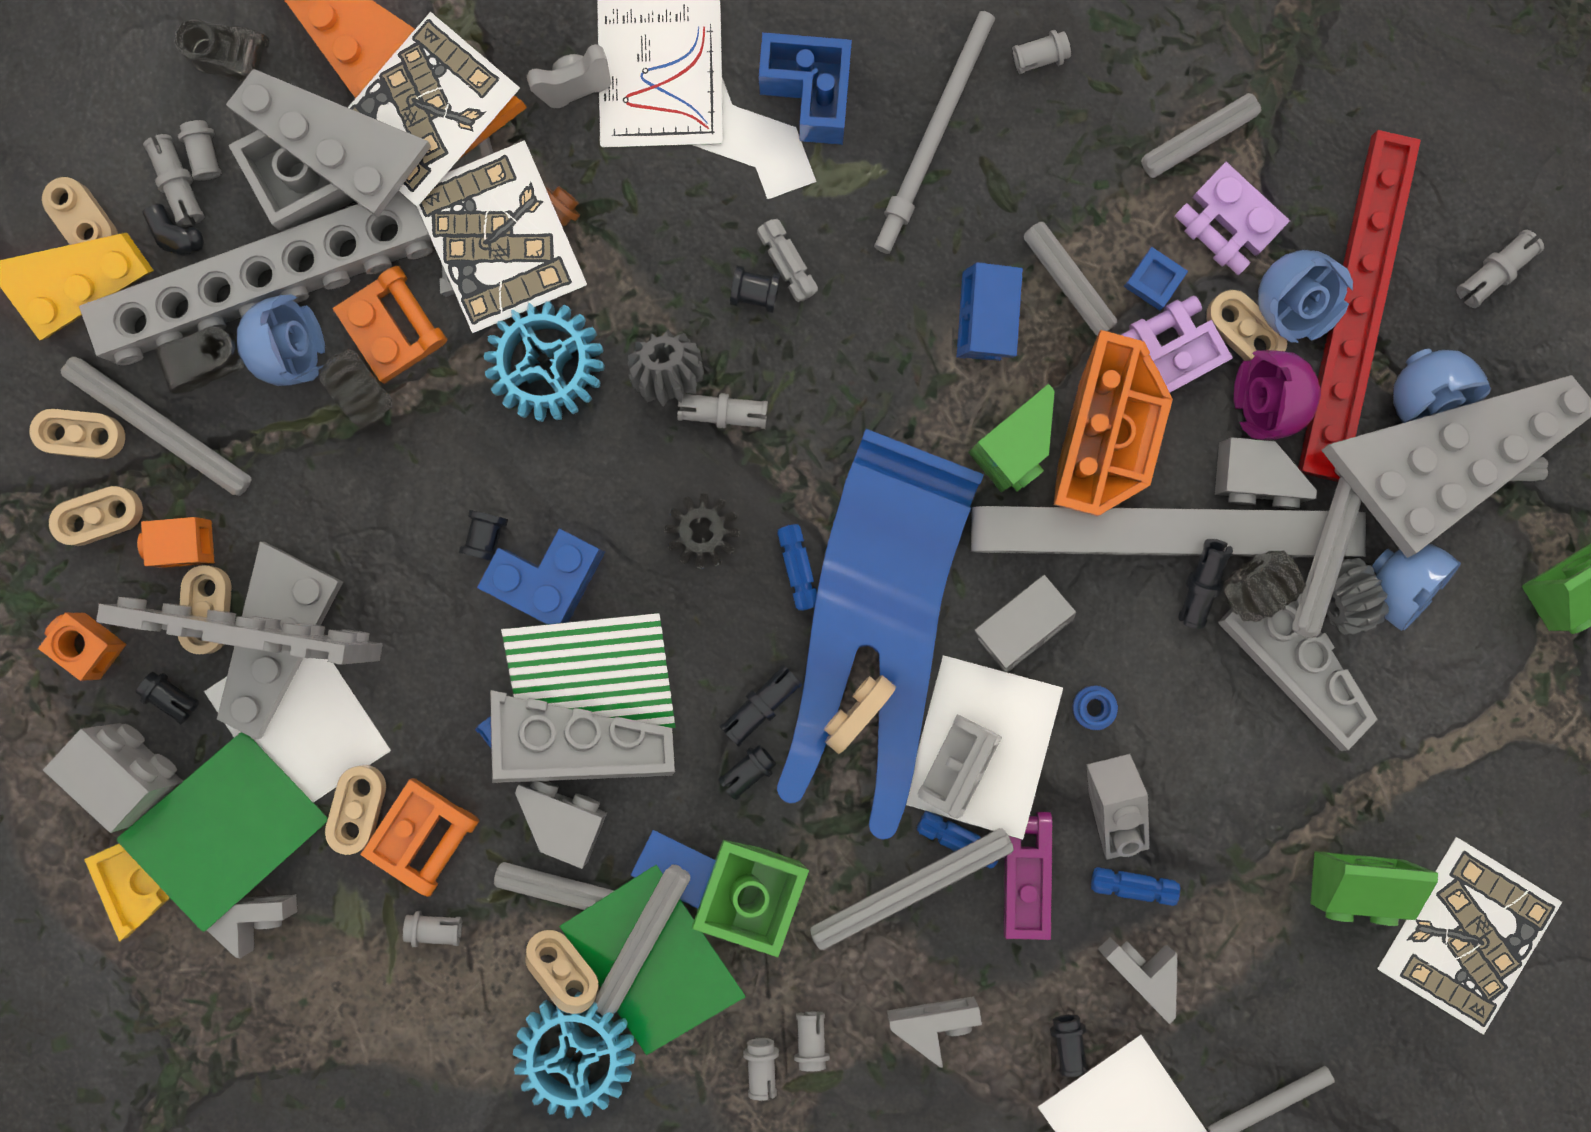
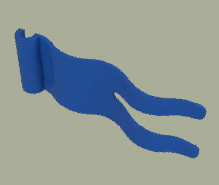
M865 430L845 481L819 579L798 719L788 757L777 785L778 794L783 801L796 803L803 797L826 745L825 741L829 736L824 731V728L838 712L856 651L859 647L869 646L879 655L880 676L883 675L896 686L893 694L879 710L876 783L869 829L879 839H888L896 833L907 803L915 768L941 601L951 564L971 510L970 506L978 486L981 484L984 474L871 430Z

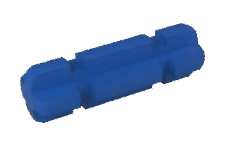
M798 524L781 527L777 533L781 547L785 548L783 557L790 585L795 588L796 593H793L796 608L800 611L815 608L817 591L816 588L812 589L811 582H814L806 547L802 548L801 542H804L801 527Z
M928 811L924 812L917 825L919 834L931 840L937 838L939 844L953 851H957L981 838L979 835L949 820L946 823L943 822L941 816ZM998 860L986 867L994 868Z
M1099 867L1095 868L1092 874L1091 889L1096 893L1111 895L1112 892H1115V895L1118 897L1153 902L1156 899V902H1159V904L1171 906L1177 905L1179 901L1180 884L1174 880L1160 878L1159 881H1156V878L1152 876L1118 871L1115 874L1111 869Z

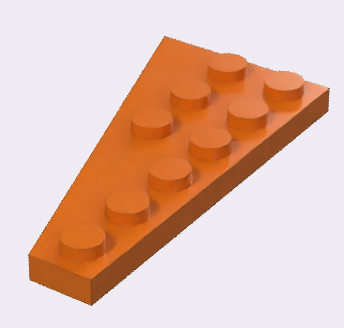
M285 0L355 98L415 30L373 0ZM513 96L459 159L525 110L527 107L523 101Z

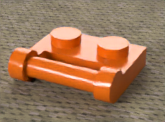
M394 266L385 270L379 275L377 280L332 308L378 380L383 384L438 350L447 342V338L442 330L434 328L406 285L407 277L400 266ZM389 293L393 295L420 337L412 345L381 300Z
M412 778L409 779L360 855L416 892L431 897L438 886L436 879L466 833L474 831L479 823V819L471 812L458 807L417 779ZM442 816L452 824L422 870L417 871L410 866V863Z

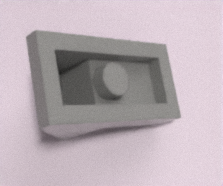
M296 895L243 897L207 931L233 956L240 959L254 950V929L280 927L284 919L297 913Z
M1109 937L1098 950L1170 1024L1176 1018V952L1168 945H1165L1140 968L1146 960L1127 941L1120 947Z
M974 996L887 1010L891 1031L941 1068L943 1065L937 1032L945 1031V1034L948 1036H960L970 1033L973 1026L982 1025L979 1006Z

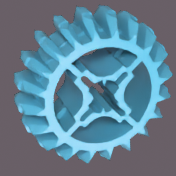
M550 301L544 303L542 314H539L537 307H533L531 303L527 305L528 316L523 317L515 310H511L512 318L515 322L510 327L505 321H498L497 323L498 328L504 333L501 338L495 335L488 336V342L498 348L497 351L484 353V359L487 362L497 364L485 371V376L488 379H500L491 388L492 392L496 396L507 393L502 404L508 409L519 403L517 413L523 418L530 414L533 407L535 419L541 422L546 417L547 408H550L551 415L555 420L562 419L561 406L566 405L572 414L577 413L578 406L573 400L579 396L584 402L589 403L592 397L584 390L585 386L589 385L593 388H599L601 384L599 379L590 375V372H600L605 367L602 361L591 359L604 351L600 343L589 344L597 336L595 329L590 327L582 330L586 319L583 315L578 314L570 320L571 309L566 305H563L555 316L554 305ZM556 329L565 332L571 337L563 342L558 339L552 343H544L540 341L534 331ZM522 340L526 347V355L519 364L515 365L517 370L511 372L513 352ZM535 345L549 358L554 357V359L549 360L552 363L550 369L555 376L554 379L546 370H543L540 366H535V364H540L537 360L539 354L535 349ZM578 350L579 363L577 371L569 384L566 385L562 369L565 363L573 358L571 353ZM536 380H546L552 386L555 393L542 396L532 395L520 390L518 386L525 381L530 384Z
M577 992L574 997H578V996H580L582 993H581V992ZM548 1000L543 1001L539 1006L541 1015L530 1012L526 1018L529 1027H521L517 1033V1037L523 1043L516 1045L513 1049V1056L523 1060L515 1066V1074L528 1075L521 1084L522 1091H529L533 1088L537 1090L532 1100L534 1105L540 1104L544 1098L549 1100V1115L554 1114L559 1105L565 1106L564 1113L567 1119L573 1117L576 1106L580 1107L585 1117L591 1115L593 1102L600 1109H606L609 1105L608 1095L619 1098L623 1091L619 1082H629L632 1072L625 1066L634 1064L636 1054L625 1049L633 1045L634 1036L629 1034L619 1035L627 1027V1020L622 1018L613 1023L611 1018L614 1014L608 1012L602 1016L596 1012L598 1007L595 1002L588 1010L582 1013L570 1014L560 1010L557 1006L555 1008ZM578 1022L592 1027L601 1036H586L581 1032ZM560 1024L561 1033L558 1036L560 1045L551 1048L548 1054L541 1055L540 1043L542 1035L551 1027ZM569 1047L577 1048L576 1053L579 1050L583 1053L580 1062L572 1061L573 1056L570 1059L566 1056ZM609 1054V1070L601 1079L589 1085V1064L599 1061L602 1055ZM558 1072L563 1074L568 1079L570 1086L557 1081L549 1073Z

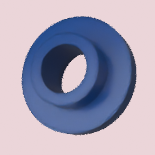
M1088 686L1077 693L1073 700L1072 710L1075 719L1080 725L1090 730H1101L1108 727L1115 720L1118 705L1114 695L1108 689L1101 686ZM1093 699H1097L1101 703V711L1096 716H1091L1087 711V704Z

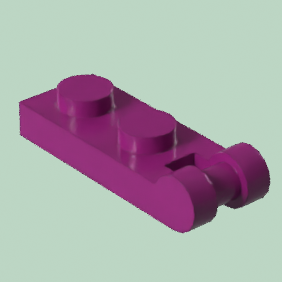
M1036 812L1035 816H1029L1025 834H1036V847H1021V839L1009 836L1014 851L1005 856L1004 937L1006 939L1051 940L1052 815L1051 812Z

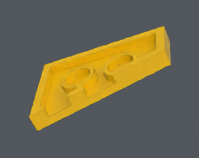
M121 233L0 260V288L37 338L43 340L82 316L79 308L80 305L124 290L154 270L129 234Z
M120 844L84 859L119 942L128 938L170 899Z

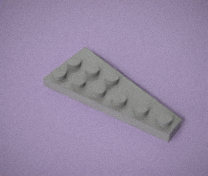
M1570 375L1332 443L1323 448L1322 452L1408 558L1422 550L1591 417V398L1575 378Z
M118 597L117 604H99L96 620L99 623L139 630L161 631L163 629L167 630L166 634L202 638L203 641L261 651H290V656L328 659L327 662L341 665L380 661L383 644L369 641L370 633L342 629V631L329 630L328 635H324L325 626L306 623H283L282 628H280L281 620L257 616H252V618L236 617V613L218 610H208L207 617L191 615L192 607L163 603L162 611L147 609V600L130 597Z

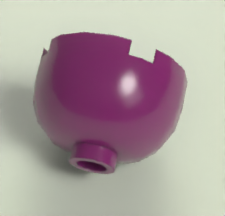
M1256 350L1251 353L1255 355L1251 361L1242 362L1235 380V409H1243L1246 421L1240 422V425L1254 439L1272 440L1289 437L1304 429L1316 413L1321 397L1317 376L1311 365L1295 353L1277 350Z

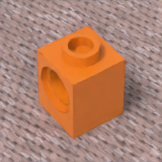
M188 517L141 522L142 533L138 536L137 546L141 558L144 559V566L168 568L215 563L211 520Z
M65 612L64 615H59L48 625L45 630V636L47 637L38 649L78 680L86 681L101 679L127 644L88 614ZM79 633L85 641L81 654L76 651L74 646L75 638Z

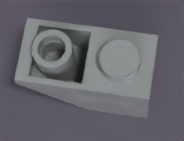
M1229 438L1219 443L1215 495L1229 496L1228 503L1256 505L1257 498L1273 500L1272 507L1300 509V503L1316 499L1317 490L1275 441Z
M1127 754L1087 764L1088 792L1106 860L1120 856L1130 857L1140 851L1148 850V794L1131 755Z
M527 781L520 783L515 795L539 851L582 869L589 861L607 812L598 809L600 803L590 797L575 794L572 799L557 793L559 786L552 782L532 781L531 783Z

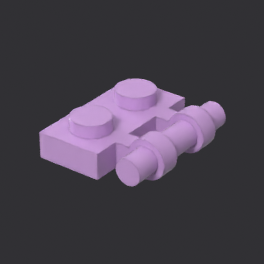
M1227 162L1192 197L1204 208L1200 215L1186 203L1174 216L1186 227L1184 232L1192 240L1197 237L1215 254L1213 259L1221 267L1226 264L1237 275L1242 273L1251 263L1238 250L1244 245L1254 256L1258 255L1290 222L1285 215ZM1214 218L1233 235L1229 241L1209 224Z
M1194 295L1182 302L1175 300L1164 306V312L1147 321L1140 319L1129 326L1130 330L1121 334L1122 336L1145 341L1150 351L1149 355L1158 368L1170 393L1233 358L1212 320L1197 328L1195 327L1190 317L1202 311V306ZM1171 327L1176 329L1180 337L1161 347L1156 335Z

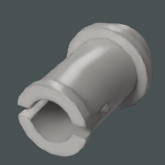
M1051 30L1047 37L1012 47L1015 66L1019 74L1054 62L1060 66L1064 64V59L1071 57L1070 43L1064 31L1057 33L1056 30Z
M194 120L181 124V133L178 134V139L185 144L192 170V178L201 181L219 177L222 173L218 166L211 140L215 136L214 130L208 128L207 122L203 120Z
M416 911L414 915H406L403 926V942L411 943L412 947H418L419 943L459 946L462 918L423 916L422 911Z
M807 1011L805 1015L802 1012L796 1014V1019L798 1020L799 1053L794 1055V1061L799 1062V1070L801 1071L826 1069V1061L830 1060L829 1053L825 1052L824 1012Z
M751 1039L747 1042V1048L743 1051V1057L748 1060V1097L750 1099L758 1101L768 1100V1092L769 1097L772 1099L777 1096L774 1059L779 1056V1049L774 1047L772 1039Z

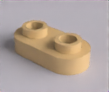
M60 177L52 180L45 187L42 194L43 207L69 245L118 234L116 227L89 189L78 181L69 177ZM68 192L67 202L60 205V197ZM93 227V236L85 240V231Z
M1228 290L1222 292L1210 302L1206 312L1207 322L1213 321L1223 341L1245 361H1251L1255 356L1251 354L1256 351L1254 347L1255 338H1260L1265 342L1266 350L1286 351L1287 339L1270 328L1262 316L1259 306L1245 293L1237 290ZM1223 309H1230L1233 312V322H1227L1223 319Z
M46 409L38 413L32 420L30 438L38 449L47 453L109 459L117 455L123 448L125 431L119 421L107 415ZM63 426L65 430L64 436L57 440L55 432L58 427ZM106 430L108 432V440L105 444L101 445L99 443V435L102 431Z
M117 486L106 487L57 505L50 515L49 529L53 537L63 544L86 545L130 530L136 526L142 517V502L138 495L130 489ZM123 502L126 511L123 516L118 517L116 507L119 503ZM81 516L84 526L80 531H77L74 523Z
M202 565L192 568L185 574L181 583L180 605L192 607L191 615L207 617L208 610L230 612L232 585L229 576L222 569L214 566ZM209 580L215 584V591L211 596H208L204 591V586ZM178 636L183 648L193 654H211L221 649L224 645L203 641L202 638Z
M883 675L876 680L869 676L853 694L852 697L857 700L847 714L840 709L824 728V731L829 734L825 743L838 754L843 752L895 691L896 686Z
M359 765L346 770L338 780L326 824L325 836L329 846L340 854L351 855L363 850L375 833L386 792V782L382 773L373 766ZM361 779L367 780L370 784V792L367 795L360 793L358 790V782ZM349 822L355 823L359 828V834L356 838L347 834L346 827Z
M544 930L535 934L529 940L526 949L525 962L528 970L560 1010L570 1014H578L588 1010L594 1003L598 990V979L593 970L562 933L554 930ZM543 955H551L555 958V961L546 963L540 958ZM576 988L582 994L578 997H572L566 991Z

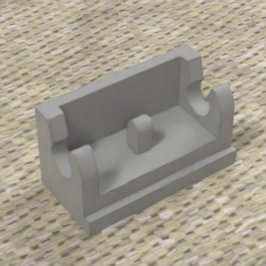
M1043 575L976 628L975 633L979 637L978 640L998 663L1000 668L1008 673L1072 622L1076 611L1048 578Z
M957 714L923 785L917 793L918 797L956 819L962 817L1002 737Z

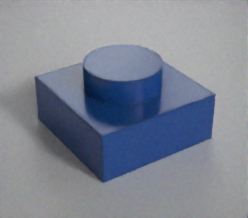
M1151 247L1124 287L1160 311L1169 301L1188 271Z

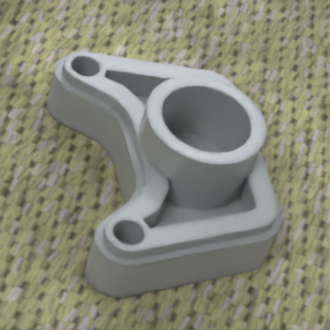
M597 44L591 45L584 56L570 54L559 58L553 64L552 71L532 69L526 76L531 92L551 108L564 107L574 100L594 92L604 91L611 85L604 49Z

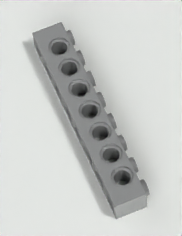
M397 191L378 218L361 205L356 204L80 305L79 308L96 356L117 365H129L144 358L143 353L157 348L159 350L177 348L185 343L184 338L197 333L210 335L220 332L226 328L225 323L242 318L252 306L267 298L292 294L297 297L292 301L299 303L309 297V292L323 287L328 290L343 287L350 282V277L364 272L366 274L384 272L392 266L391 262L404 257L418 259L432 253L434 244L417 206L400 191ZM391 224L398 225L397 234L392 240L381 241V233L386 226ZM355 239L356 247L353 253L346 257H340L342 244L347 240ZM313 254L314 263L312 267L305 272H299L301 259L306 255ZM271 269V281L266 286L259 288V276L262 272ZM229 284L230 294L228 298L218 303V291L221 287ZM188 300L187 312L182 317L177 318V306L180 302ZM146 315L144 329L136 333V321L139 317Z

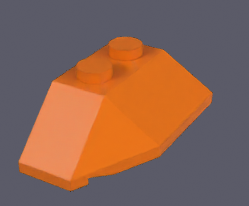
M1103 330L1099 331L1078 386L1058 462L1054 505L1099 516L1151 485L1173 399L1158 368L1149 355L1150 351L1145 341Z

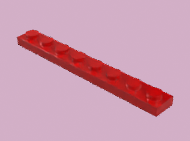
M1377 130L1371 136L1343 266L1348 269L1353 280V290L1347 287V294L1344 300L1349 305L1346 313L1335 327L1328 331L1318 375L1321 397L1316 413L1307 425L1298 469L1305 475L1339 482L1341 477L1336 474L1334 465L1322 452V449L1329 444L1356 437L1421 142L1420 139Z

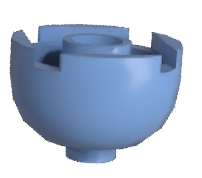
M1295 251L1282 256L1264 274L1258 288L1259 310L1270 328L1288 341L1299 343L1296 339L1304 337L1312 341L1320 338L1335 327L1346 313L1349 303L1344 299L1347 294V287L1353 290V280L1348 269L1328 255L1319 251Z
M292 294L275 296L256 303L243 315L237 329L238 353L245 366L256 378L276 386L313 381L321 373L323 365L316 367L318 362L317 352L320 354L325 353V342L321 327L313 311L307 305L299 307L296 302L292 301L297 298Z
M1424 349L1408 358L1406 361L1407 367L1398 375L1393 388V404L1401 422L1406 423L1483 401L1490 393L1491 387L1479 365L1462 352L1455 350L1432 352L1431 349Z
M1428 544L1418 553L1408 558L1400 549L1395 553L1386 549L1372 565L1377 579L1382 580L1381 586L1383 591L1388 594L1384 600L1389 606V613L1385 615V619L1399 630H1406L1430 605L1431 599L1437 592L1446 586L1461 563L1448 552L1433 544Z

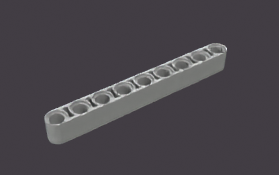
M980 506L972 507L971 552L1201 556L1205 540L1218 539L1228 543L1227 546L1233 548L1231 556L1314 557L1329 511L1111 508L1103 514L1095 516L1065 507ZM1358 512L1344 558L1366 557V512Z

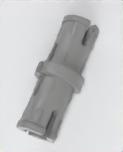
M167 134L156 135L155 137L159 145H155L151 137L148 138L143 145L158 176L155 179L158 190L165 193L177 226H192L189 217H193L196 223H200L205 216L190 186L193 179L187 169H183L173 145L172 137Z
M1530 230L1520 232L1501 252L1490 254L1483 261V267L1457 287L1456 291L1459 298L1462 299L1476 288L1477 292L1464 303L1472 308L1479 307L1498 287L1508 285L1516 279L1517 271L1544 250L1542 240L1539 238L1535 243L1524 249V245L1537 234Z
M684 393L682 403L678 401V407H680L677 413L678 421L689 420L717 423V428H726L727 424L761 427V429L766 428L768 401L731 399L729 394L720 393L719 397Z

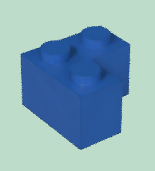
M762 32L759 67L760 95L802 98L799 141L843 145L852 40Z
M559 529L540 566L508 550L498 548L477 588L546 624L567 623L570 621L605 551Z

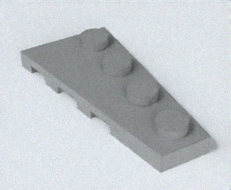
M255 69L249 73L226 103V106L377 218L431 148L427 140Z
M260 541L242 616L281 620L280 628H282L283 623H306L321 626L343 581L266 542ZM234 646L217 720L254 739H261L303 658L290 656V651L268 652Z
M1284 561L1277 562L1218 623L1340 751L1350 750L1378 719L1348 669L1343 670L1332 651L1335 647L1326 632H1320L1318 636L1313 638H1306L1293 631L1292 624L1302 593H1297L1288 578L1291 573Z
M490 691L492 783L672 776L675 772L672 728L621 717L610 718L591 714L592 711L578 708L572 710L548 705L545 701L531 698L524 700L506 696L507 693Z

